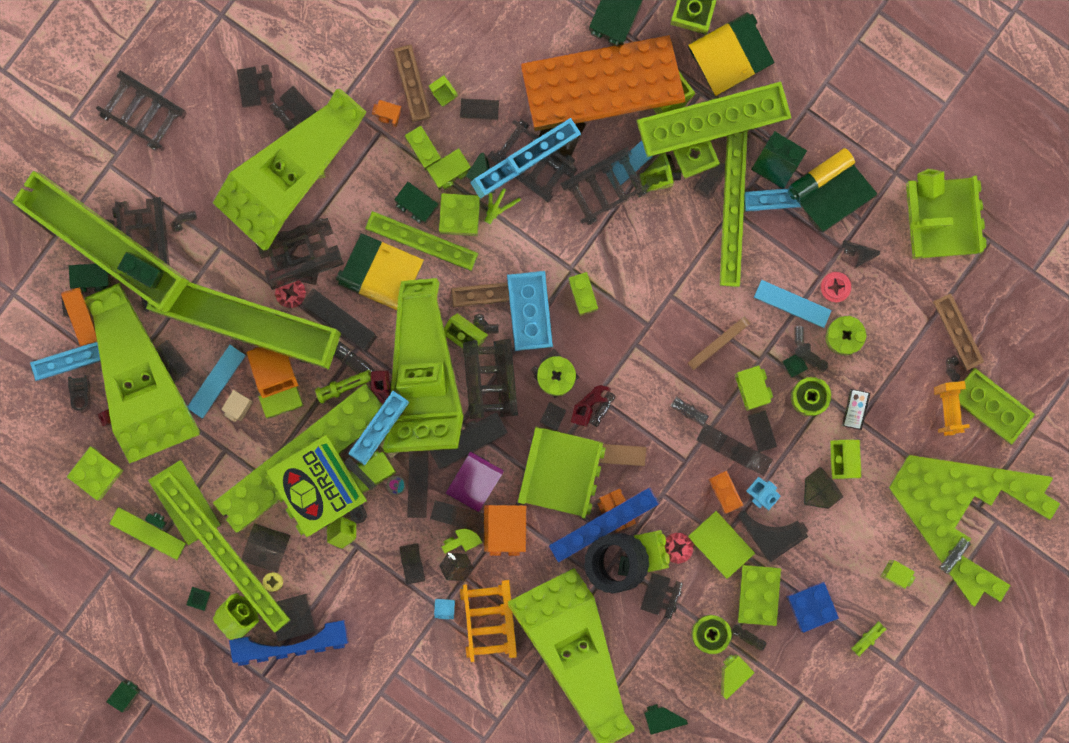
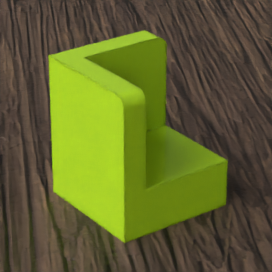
M444 75L429 85V90L442 107L458 97L457 92Z
M927 169L917 174L919 196L934 199L945 193L944 171Z
M341 516L327 526V543L343 549L356 539V522Z

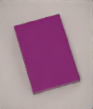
M470 452L447 489L446 494L479 512L504 470Z

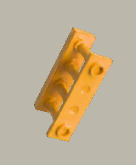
M965 381L949 382L934 387V395L940 394V398H942L945 427L938 429V433L944 432V436L965 433V429L970 428V424L962 425L959 394H961V390L966 389Z
M502 580V585H498V587L468 590L467 584H463V589H460V598L465 600L469 646L465 647L466 658H470L471 662H475L474 655L503 652L509 654V658L517 657L513 612L508 606V601L511 600L509 580ZM503 596L504 604H500V606L470 609L469 607L470 597ZM494 614L505 615L506 623H502L500 626L471 627V617ZM498 633L507 635L508 642H505L504 645L473 647L472 636Z

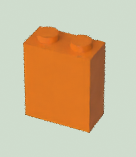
M256 347L246 352L262 399L299 386L290 357L261 347Z
M484 505V552H490V556H501V552H508V556H520V552H526V506Z

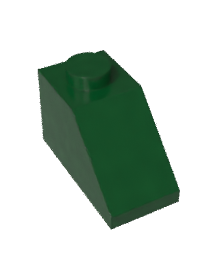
M131 680L127 682L122 681L106 703L122 713L128 711L140 693V690L137 689L138 685Z
M658 704L648 706L647 710L644 711L651 735L688 724L685 718L663 706L658 707Z

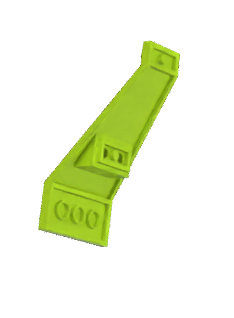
M336 89L326 106L231 171L214 199L213 204L262 250H268L287 217L357 129L366 111L342 89Z
M437 278L401 281L397 306L391 392H396L408 400L409 404L404 409V414L399 416L385 436L383 445L385 453L456 449L459 445L463 411L437 301L440 283Z
M118 283L85 297V302L94 319L112 432L129 463L200 435L192 415L121 284ZM143 375H148L149 378H148V379H144L142 376H143ZM130 382L132 385L127 386L125 383Z
M573 568L508 601L509 608L596 742L614 743L633 733L635 728L623 709L595 598L576 569ZM584 645L586 648L582 649L580 646ZM564 654H569L570 656H569V657H564L563 655H564Z

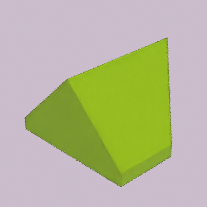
M666 153L660 154L640 174L643 192L673 187L672 172Z

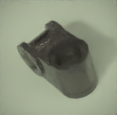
M84 375V377L80 378L68 377L71 407L80 413L88 411L91 405L89 376ZM83 398L85 405L82 408H77V400Z

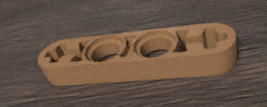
M745 316L687 364L692 370H695L751 324Z

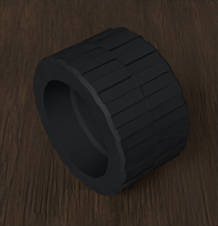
M616 533L602 536L595 540L587 549L584 558L585 573L591 584L605 593L613 594L631 590L642 583L645 576H647L649 556L641 541L632 535ZM612 545L621 547L629 558V572L622 581H616L611 578L604 566L605 553Z

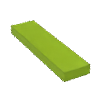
M120 507L117 508L109 523L175 560L179 559L187 544Z

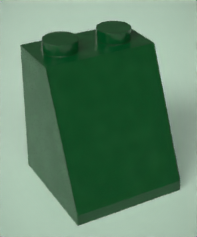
M600 0L589 26L591 35L598 39L602 37L608 39V43L613 46L624 45L641 9L643 0Z
M774 131L751 170L784 189L807 150Z

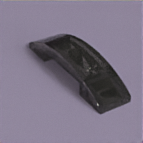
M706 423L696 439L710 449L762 476H765L773 461L772 458L757 450L755 451Z
M429 450L409 451L408 518H427Z

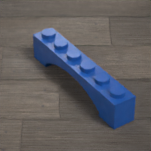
M651 487L552 543L549 547L556 560L560 562L660 503Z
M345 620L325 623V628L320 633L306 641L293 645H264L252 641L250 636L229 640L232 662H238V666L250 664L249 660L257 659V663L269 661L268 657L276 656V659L288 658L287 654L295 653V656L305 655L307 650L313 649L314 653L326 651L325 647L333 646V650L345 648L344 644L349 643Z

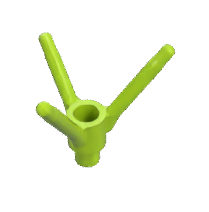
M502 189L495 204H493V194L489 193L488 211L484 221L491 224L498 214L500 215L508 208L517 204L521 199L517 198L501 208L499 204L506 189Z

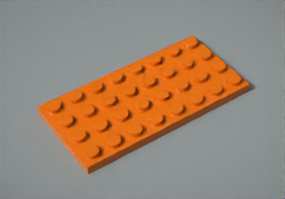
M670 35L625 43L624 45L620 44L618 47L610 46L521 64L534 131L555 128L569 118L576 124L685 102V95Z

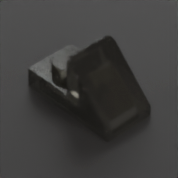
M843 240L840 246V250L844 251L843 254L849 256L858 255L854 269L876 258L881 252Z
M419 544L399 547L406 585L426 581Z

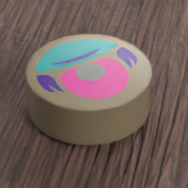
M393 476L387 481V489L393 495H400L406 489V482L400 476Z

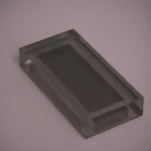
M461 98L460 118L498 120L499 100Z
M719 161L720 165L706 170L693 189L708 200L725 176V164Z
M766 410L747 416L758 453L777 447Z
M351 458L345 461V465L369 490L373 491L377 487Z

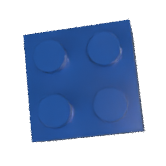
M820 582L786 596L802 633L839 619L825 582Z

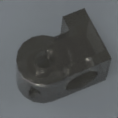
M363 504L350 511V518L355 523H362L367 518V511Z

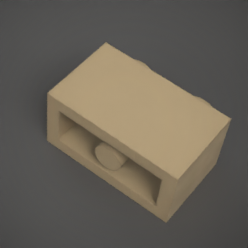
M233 390L221 410L225 412L224 416L234 422L237 420L242 421L252 406L253 401Z

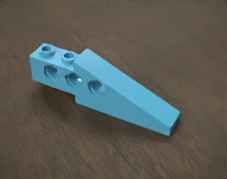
M569 118L479 175L470 183L481 199L581 135L573 120Z

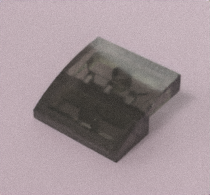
M254 523L242 556L243 562L278 573L291 535Z

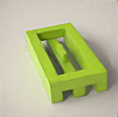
M953 217L930 218L911 222L912 230L942 228L954 225Z

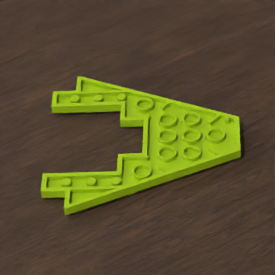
M908 455L889 486L892 494L973 607L976 606L984 592L1001 602L1011 586L962 555L971 538L955 529L974 496L992 506L999 492L1003 491L1048 520L1052 519L1060 505L1059 502L1044 494L1053 480L1050 476Z

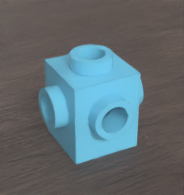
M760 477L746 491L754 498L752 502L757 507L761 508L763 506L768 511L781 497L776 491L777 487L772 482H765Z

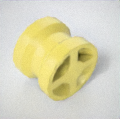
M268 573L263 578V586L268 591H278L283 586V578L278 573Z

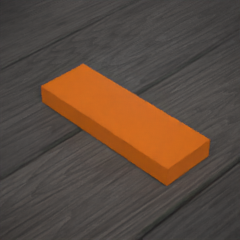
M80 287L62 292L61 296L80 347L97 342L95 327Z

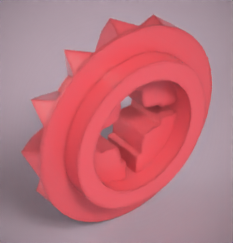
M832 272L823 278L820 289L823 297L828 301L838 303L844 301L850 295L851 282L845 274ZM834 279L837 285L844 286L838 289L837 295L833 289H828V287L834 285Z
M288 277L281 280L275 290V297L278 303L286 308L299 306L304 301L306 295L304 285L296 278ZM294 285L293 292L298 296L291 295L287 300V293L283 289L289 290Z
M673 533L666 538L665 550L669 555L670 562L684 563L692 556L693 543L687 535ZM674 540L678 545L686 544L681 549L682 556L677 551L670 552L675 548Z

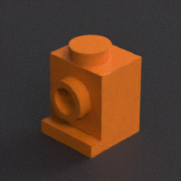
M379 100L378 104H374L372 115H375L378 121L389 124L390 121L394 127H397L402 107Z

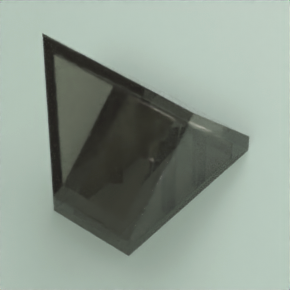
M821 467L805 478L804 505L829 509L843 498L835 482Z

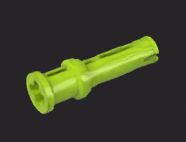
M368 369L342 381H332L330 385L315 388L319 402L323 404L328 399L340 397L341 393L370 382L371 371Z

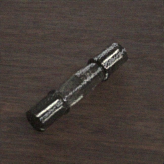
M338 342L334 356L342 364L345 363L357 374L368 369L370 371H377L365 360L353 353L352 349H349L342 342ZM378 381V388L384 389L383 381Z

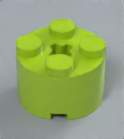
M839 317L827 328L826 344L835 354L851 355L860 350L864 345L867 337L865 327L855 317ZM842 332L849 333V340L847 338L844 340L842 339V336L844 335Z
M550 357L543 361L538 369V384L546 394L562 396L568 393L574 386L576 380L575 368L569 360L563 357ZM553 372L561 373L560 381L557 379L552 380Z
M807 377L799 381L791 392V403L794 409L804 416L811 417L823 413L831 401V390L828 384L815 377ZM808 392L815 394L814 402L812 400L808 401Z
M240 593L230 595L217 608L213 616L214 623L230 640L244 637L259 622L258 612L245 596L239 595Z
M705 615L694 623L691 635L693 643L699 650L707 654H718L729 645L732 632L729 624L723 618L716 615ZM710 629L713 632H716V635H714V639L712 640L710 637L706 636V634L709 633Z

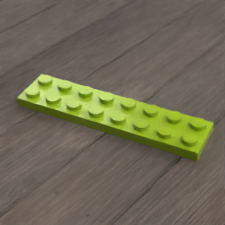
M777 82L636 121L646 156L651 157L785 121L792 117L782 82Z

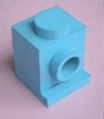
M435 599V618L454 619L455 600Z

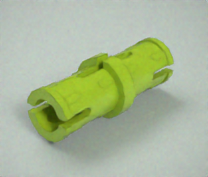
M878 621L867 633L864 632L862 634L863 637L851 649L860 657L870 645L873 646L875 644L874 641L887 629Z

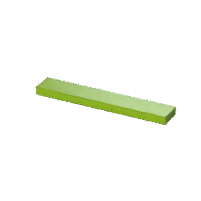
M374 211L371 212L365 227L368 231L469 271H472L479 254Z

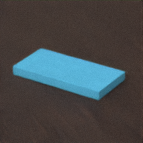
M545 271L508 274L507 281L515 351L553 347Z

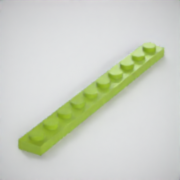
M747 131L727 136L720 286L740 287Z
M167 472L154 483L273 632L276 633L290 621L289 617L172 472Z

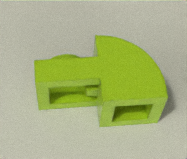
M459 529L455 531L458 538L451 537L443 541L445 545L441 548L446 554L462 545L466 552L483 542L474 531Z

